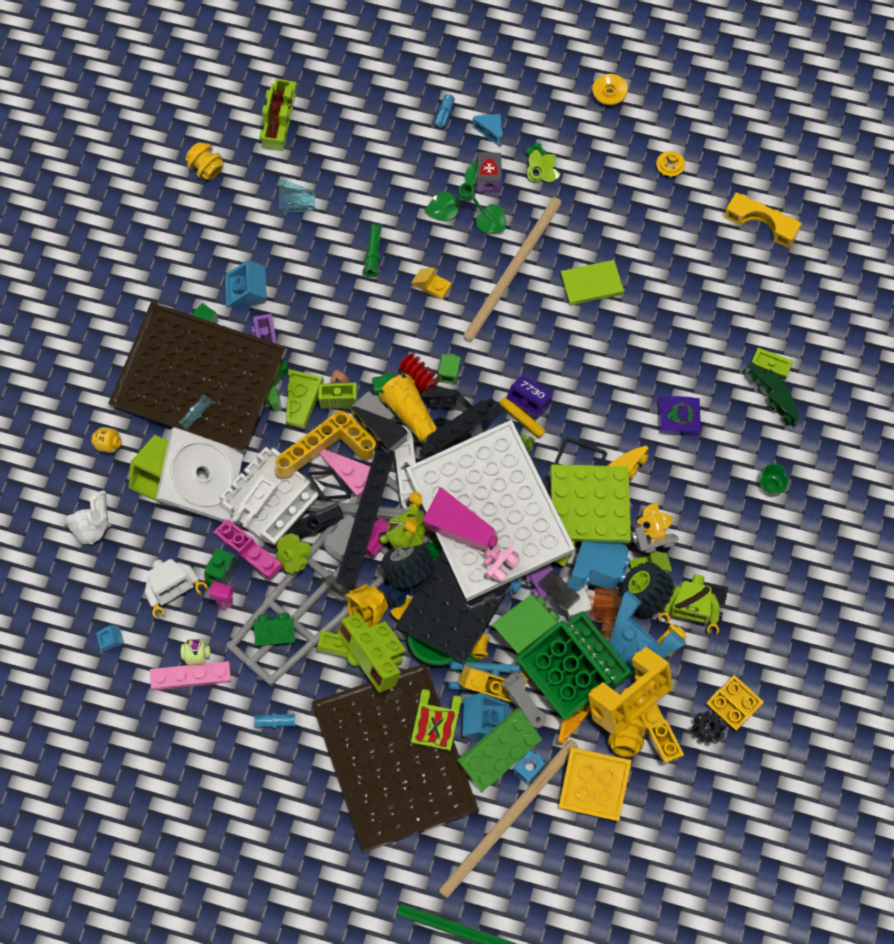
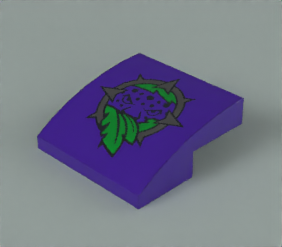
M684 396L660 397V433L676 436L679 433L698 436L701 433L700 398Z

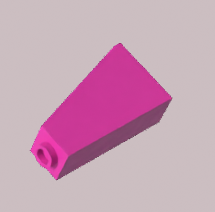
M439 488L423 519L425 528L484 552L487 549L495 548L498 542L495 529L446 490Z

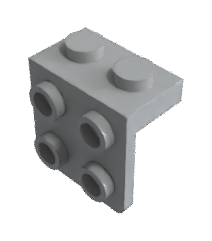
M639 523L630 525L631 542H634L636 548L645 551V553L655 551L657 546H673L675 541L679 540L678 536L673 533L647 540L642 525Z

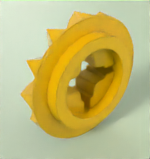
M667 151L658 157L656 165L658 171L663 176L667 175L670 178L672 176L678 177L684 171L685 160L679 153ZM668 162H670V164H674V167H667Z

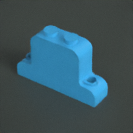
M581 542L567 587L573 590H581L584 585L591 583L607 590H614L618 582L623 583L626 572L623 569H627L630 558L627 557L628 548L621 543Z

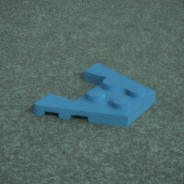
M627 591L623 595L609 643L629 668L635 672L632 658L643 648L647 647L664 658L684 646L686 642L674 631H671L661 644L658 643L631 618L642 602L630 591Z

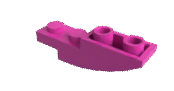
M226 519L214 531V534L239 558L269 580L283 567L279 560L255 543L252 537L230 520Z

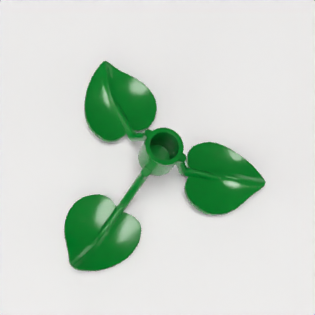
M478 158L466 170V183L460 185V194L457 195L456 202L455 197L451 193L441 192L434 196L425 208V212L433 219L450 221L458 215L456 205L459 204L461 198L464 201L473 200L482 212L476 218V224L480 231L493 234L503 232L506 228V216L499 206L489 204L484 210L475 198L474 188H477Z

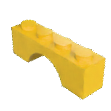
M737 192L727 206L724 217L740 226L748 221L764 222L773 232V241L788 249L791 248L800 233L802 225L797 219L783 215L780 211L766 207L763 203L756 202L748 196Z

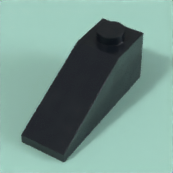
M356 406L351 408L352 416L387 453L392 454L407 441V431L401 424L397 425L393 420Z

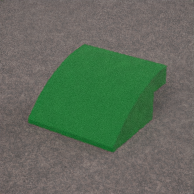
M583 611L568 623L561 620L516 658L564 721L576 716L590 706L588 694L602 682L615 690L634 675L633 671Z

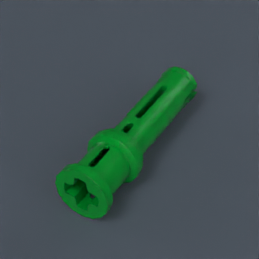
M375 223L370 225L368 253L364 256L366 262L362 273L367 277H376L379 274L377 268L381 259L378 252L382 226L377 224L375 229Z

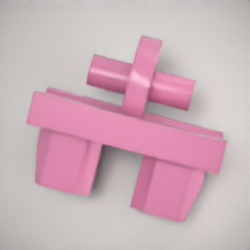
M509 546L500 557L497 556L501 552L500 548L496 547L494 551L487 549L485 554L488 557L484 563L486 565H489L492 561L495 563L484 575L488 579L492 577L500 583L507 575L500 568V565L505 562L512 569L520 561L513 553L515 549Z

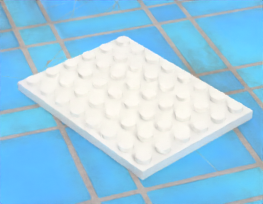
M512 420L406 468L416 491L422 495V504L426 513L439 488H443L495 529L498 536L495 548L501 549V552L497 555L498 557L509 546L515 549L513 553L520 561L512 569L505 562L500 565V568L507 575L499 583L492 577L488 579L484 575L495 563L493 561L489 565L484 563L488 557L484 551L436 533L467 601L576 552Z

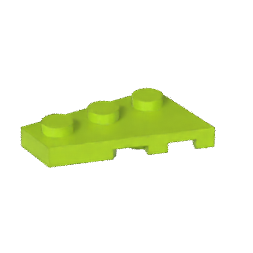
M289 369L286 422L290 426L305 429L318 398V384H323L324 378Z

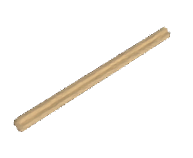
M554 197L464 333L465 340L473 341L561 206L560 199Z
M569 740L443 884L439 889L441 895L445 898L451 895L569 759L571 747L578 748L576 742Z

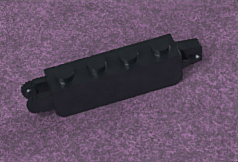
M492 398L486 401H479L427 436L423 448L420 449L419 457L422 460L427 459L477 436L489 428L493 419L502 412L503 408L498 405L491 409L490 407L495 402Z

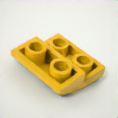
M733 675L706 704L737 731L764 704V701Z

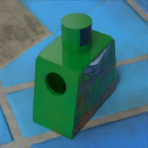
M217 548L204 570L207 587H211L213 581H215L214 578L217 582L228 585L240 561L234 555Z

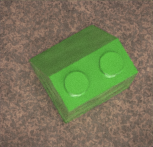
M531 594L492 625L518 654H521L559 623L560 617L554 610L549 611L547 609V602L540 595L537 597Z

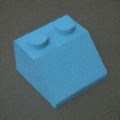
M247 260L225 274L226 307L255 306L267 299L265 266Z
M483 693L464 697L462 736L480 741L509 715L510 702Z

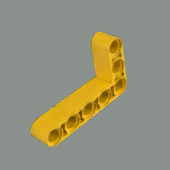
M338 411L281 453L275 461V473L280 478L290 477L339 439L361 459L370 460L374 457L376 442L348 413Z

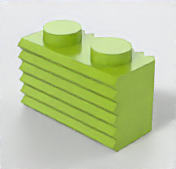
M318 384L320 408H352V405L358 401L357 384Z

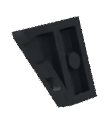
M457 389L426 390L422 394V398L431 407L463 412L472 407Z

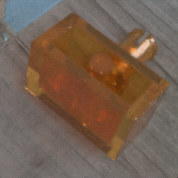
M595 588V621H602L601 634L613 635L614 622H616L623 596L619 595V589Z

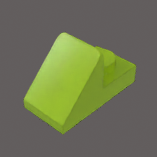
M652 551L646 557L629 561L631 570L640 563L653 562L666 573L672 572L667 553Z

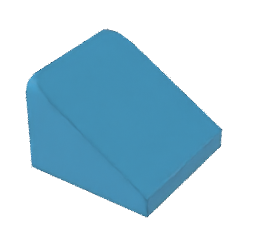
M109 625L96 633L101 651L124 644L119 626Z

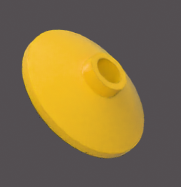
M605 74L595 80L592 92L599 102L606 105H615L626 98L628 86L622 77L615 74Z

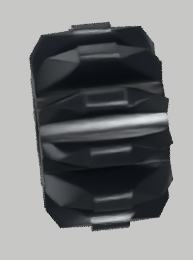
M709 710L706 712V716L700 712L698 714L699 718L693 719L695 725L691 726V730L695 731L694 738L701 737L699 740L700 744L706 740L707 745L710 746L711 741L717 744L719 743V738H724L725 734L722 731L726 730V726L722 724L724 722L723 718L717 719V712L713 716H711Z

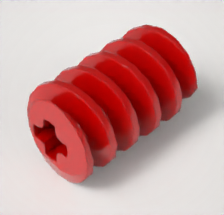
M411 353L401 361L399 370L404 372V375L408 374L411 376L416 388L421 393L426 390H432L439 383L440 378H434L435 373H429L430 368L425 367L426 363L424 361L420 362L421 358L419 356L415 357V353Z

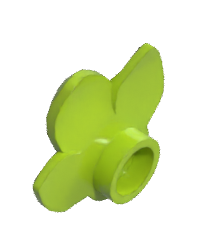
M538 150L530 154L528 159L530 166L527 169V177L531 181L539 182L543 180L545 182H552L560 176V173L553 169L556 155L547 154L541 156ZM533 170L538 172V176L533 175Z

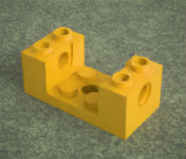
M647 647L637 652L632 658L636 675L635 683L626 688L622 694H618L603 682L598 687L593 688L588 694L593 721L615 737L673 689L669 662Z

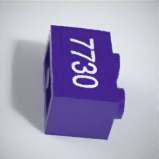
M522 375L511 385L506 399L538 418L549 408L554 394Z

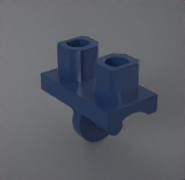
M388 580L389 586L383 590V593L390 607L394 604L401 606L406 601V595L409 593L415 595L419 584L401 589L393 587Z

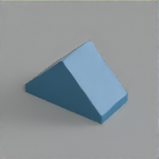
M500 114L474 116L473 128L498 147H501L502 128Z

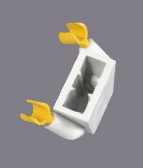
M172 559L164 563L162 560H156L153 563V569L148 572L149 579L145 587V595L150 606L154 608L152 613L157 620L156 613L158 611H162L163 616H166L165 611L159 607L158 603L162 606L193 588V583L196 586V594L198 596H202L198 590L199 587H204L207 591V585L198 580L200 578L191 566L180 562L176 563Z

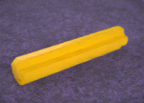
M507 397L501 399L500 406L537 438H541L545 434L543 427L517 405L507 400Z

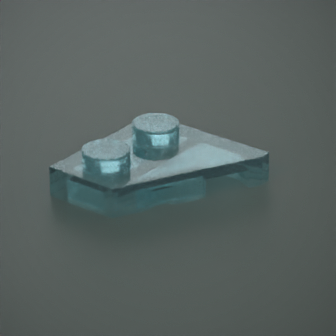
M279 179V212L316 211L315 191L287 180Z

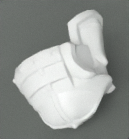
M100 491L90 498L91 509L77 511L75 514L66 516L63 521L82 544L92 545L101 539L105 529L111 526V523L108 521L107 493L105 491Z

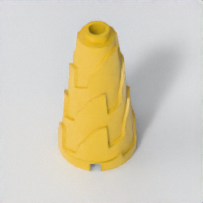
M405 374L406 378L398 375L382 387L384 393L379 392V398L389 409H392V412L413 431L421 442L425 443L427 436L435 432L437 427L419 395L414 380L408 374Z

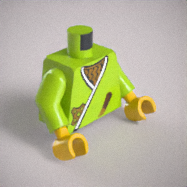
M413 491L409 497V501L413 504L409 505L407 512L392 518L389 521L388 530L379 533V538L383 544L391 542L396 550L399 547L403 549L423 544L426 528L423 523L424 517L418 507L422 504V495L416 491Z

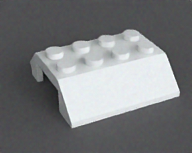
M265 447L257 455L260 462L258 463L254 459L244 469L247 476L241 473L231 483L234 490L228 487L219 497L223 501L221 505L233 517L239 509L241 502L261 475L276 483L278 488L258 516L254 518L252 524L247 528L260 540L275 545L279 538L291 528L320 494L310 480L298 471L288 478L278 477L275 473V461L281 453L274 448L270 451ZM314 479L323 492L326 488ZM246 511L244 512L242 518L238 521L242 526L244 520L249 514Z

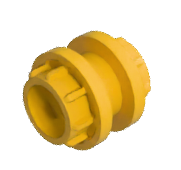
M199 142L186 154L187 166L191 170L197 168L196 175L200 179L211 180L224 167L222 156L219 153L212 154L213 147L209 143Z
M640 717L631 722L632 724L616 737L612 734L609 735L608 744L615 754L622 757H633L643 749L644 739L642 737L645 735L646 726Z

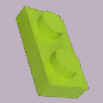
M761 348L757 349L752 360L762 371L768 372L771 369L778 377L785 380L793 364L792 360Z

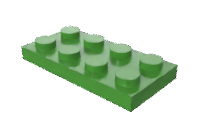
M516 708L457 761L477 789L483 792L529 750L536 746L542 738L521 709Z

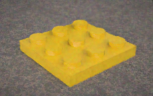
M571 747L559 808L619 821L632 760Z

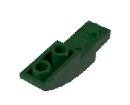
M751 361L745 369L746 378L751 383H755L764 395H768L767 404L769 409L777 412L787 425L795 428L799 415L789 390L771 369L764 373Z

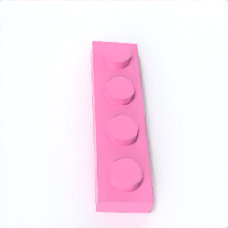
M230 662L150 669L151 690L231 683Z

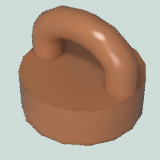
M335 370L331 375L330 383L350 382L349 378L338 370Z

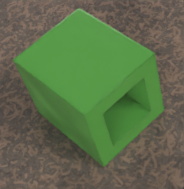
M442 354L438 372L439 383L457 385L461 357L455 354Z

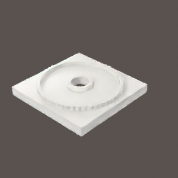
M172 428L156 500L224 522L226 519L230 520L231 515L221 505L223 501L219 496L228 487L234 490L231 483L239 476L244 452L201 436ZM198 468L206 471V480L198 478L196 474Z

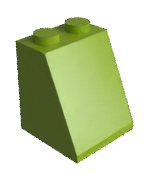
M154 435L131 460L128 488L162 504L161 501L156 500L168 441Z

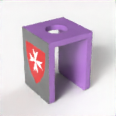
M478 153L477 192H501V153Z

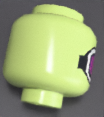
M188 639L185 641V644L181 645V659L185 660L187 665H203L206 662V658H210V646H206L204 639Z

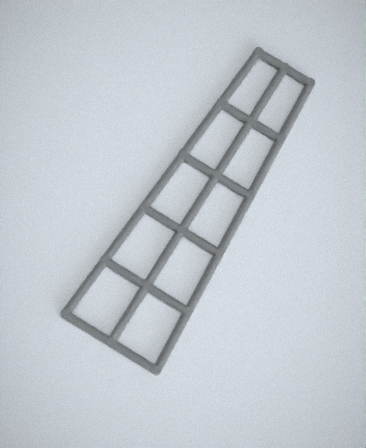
M411 430L413 438H418ZM389 476L387 485L400 494L399 484ZM354 495L348 503L358 504L361 497L357 498ZM407 501L406 505L408 506L410 503H413L411 501ZM401 502L396 508L403 509ZM421 504L420 511H425L423 504ZM339 521L330 524L311 546L312 554L307 559V564L326 579L293 614L294 629L305 637L308 642L272 675H269L257 662L275 644L263 645L251 658L237 647L238 643L254 626V619L258 618V615H263L269 607L277 614L287 613L274 601L299 573L297 572L294 574L288 573L232 640L227 643L228 650L267 682L269 686H273L314 646L318 645L321 630L332 631L342 619L349 615L347 605L315 636L298 622L304 613L331 585L343 595L350 592V589L346 586L336 584L340 566L330 574L312 558L324 544L325 537L330 532L333 533L337 528ZM431 530L427 531L423 542L426 544L436 533ZM384 545L380 551L385 555L390 549ZM385 572L369 586L378 588L388 579Z

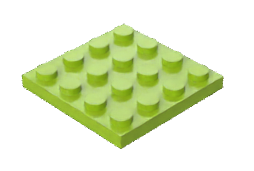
M551 465V501L571 541L630 543L629 467Z

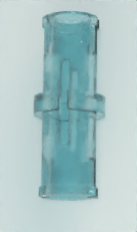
M203 394L199 401L189 408V412L179 423L188 430L198 417H202L201 414L213 402Z

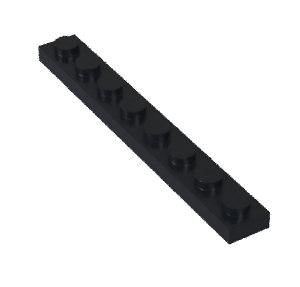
M375 451L336 584L356 588L394 460V454Z

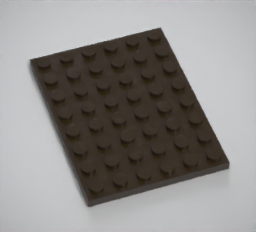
M151 302L108 404L245 453L287 348Z
M426 663L400 671L396 686L379 693L372 682H368L312 701L363 853L479 812L466 773L457 761L460 756L454 740L451 751L411 743L422 690L430 691L428 705L441 707Z

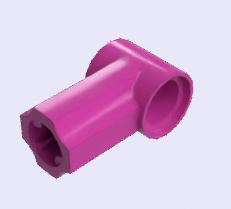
M382 517L374 524L366 551L368 556L374 558L385 545L381 542L379 533L387 531L389 522Z
M213 581L209 590V598L215 599L218 608L225 611L233 605L232 595L234 587Z

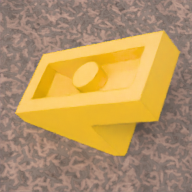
M435 268L420 269L411 282V285L441 300L445 298L452 287L451 282L436 275Z

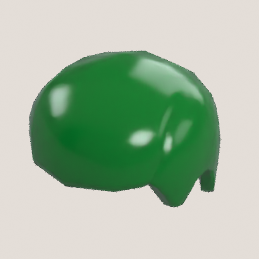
M775 463L768 464L763 468L759 476V483L764 492L770 495H778L787 488L789 478L785 475V468Z

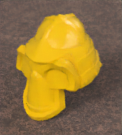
M363 584L359 588L350 590L344 596L348 600L349 615L352 616L359 613L368 627L379 624L388 609V602L383 592L374 586Z

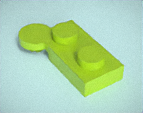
M321 630L317 651L346 657L351 665L359 666L338 634Z

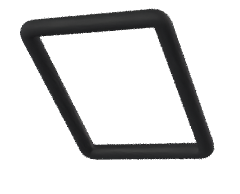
M567 437L564 439L554 462V465H559V460L568 441L602 453L603 456L599 466H603L607 452Z
M333 470L306 473V476L322 499L332 500L352 497L347 487ZM333 474L347 495L325 496L311 475Z

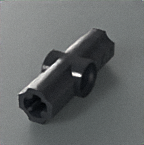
M335 503L318 512L311 513L309 516L296 521L286 532V535L293 533L298 535L300 539L343 519L341 507L338 503ZM310 518L317 519L318 527H313L310 524Z

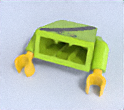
M695 574L693 575L692 582L684 581L682 586H677L672 590L674 592L673 596L670 597V602L665 605L664 612L658 616V620H661L662 615H666L668 617L666 624L670 622L671 616L708 624L706 628L708 634L712 626L716 627V634H718L719 628L716 622L719 621L720 605L716 596L711 593V587L703 585L705 577Z

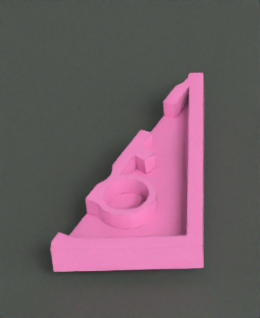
M324 449L319 454L320 457L357 498H360L363 494L370 466Z

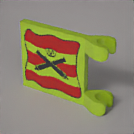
M423 689L411 743L451 751L462 699L460 696H454L451 709L428 705L430 691Z

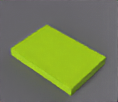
M615 260L561 271L562 281L570 306L624 293Z

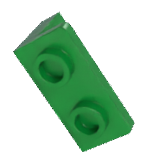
M279 613L277 617H270L268 614L258 615V618L254 619L255 646L295 642L294 615Z

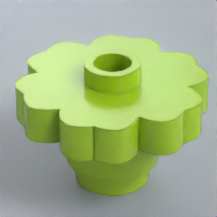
M293 533L280 537L276 545L279 550L276 555L278 560L284 565V570L290 574L304 570L307 559L312 554L310 544L300 541L299 536Z

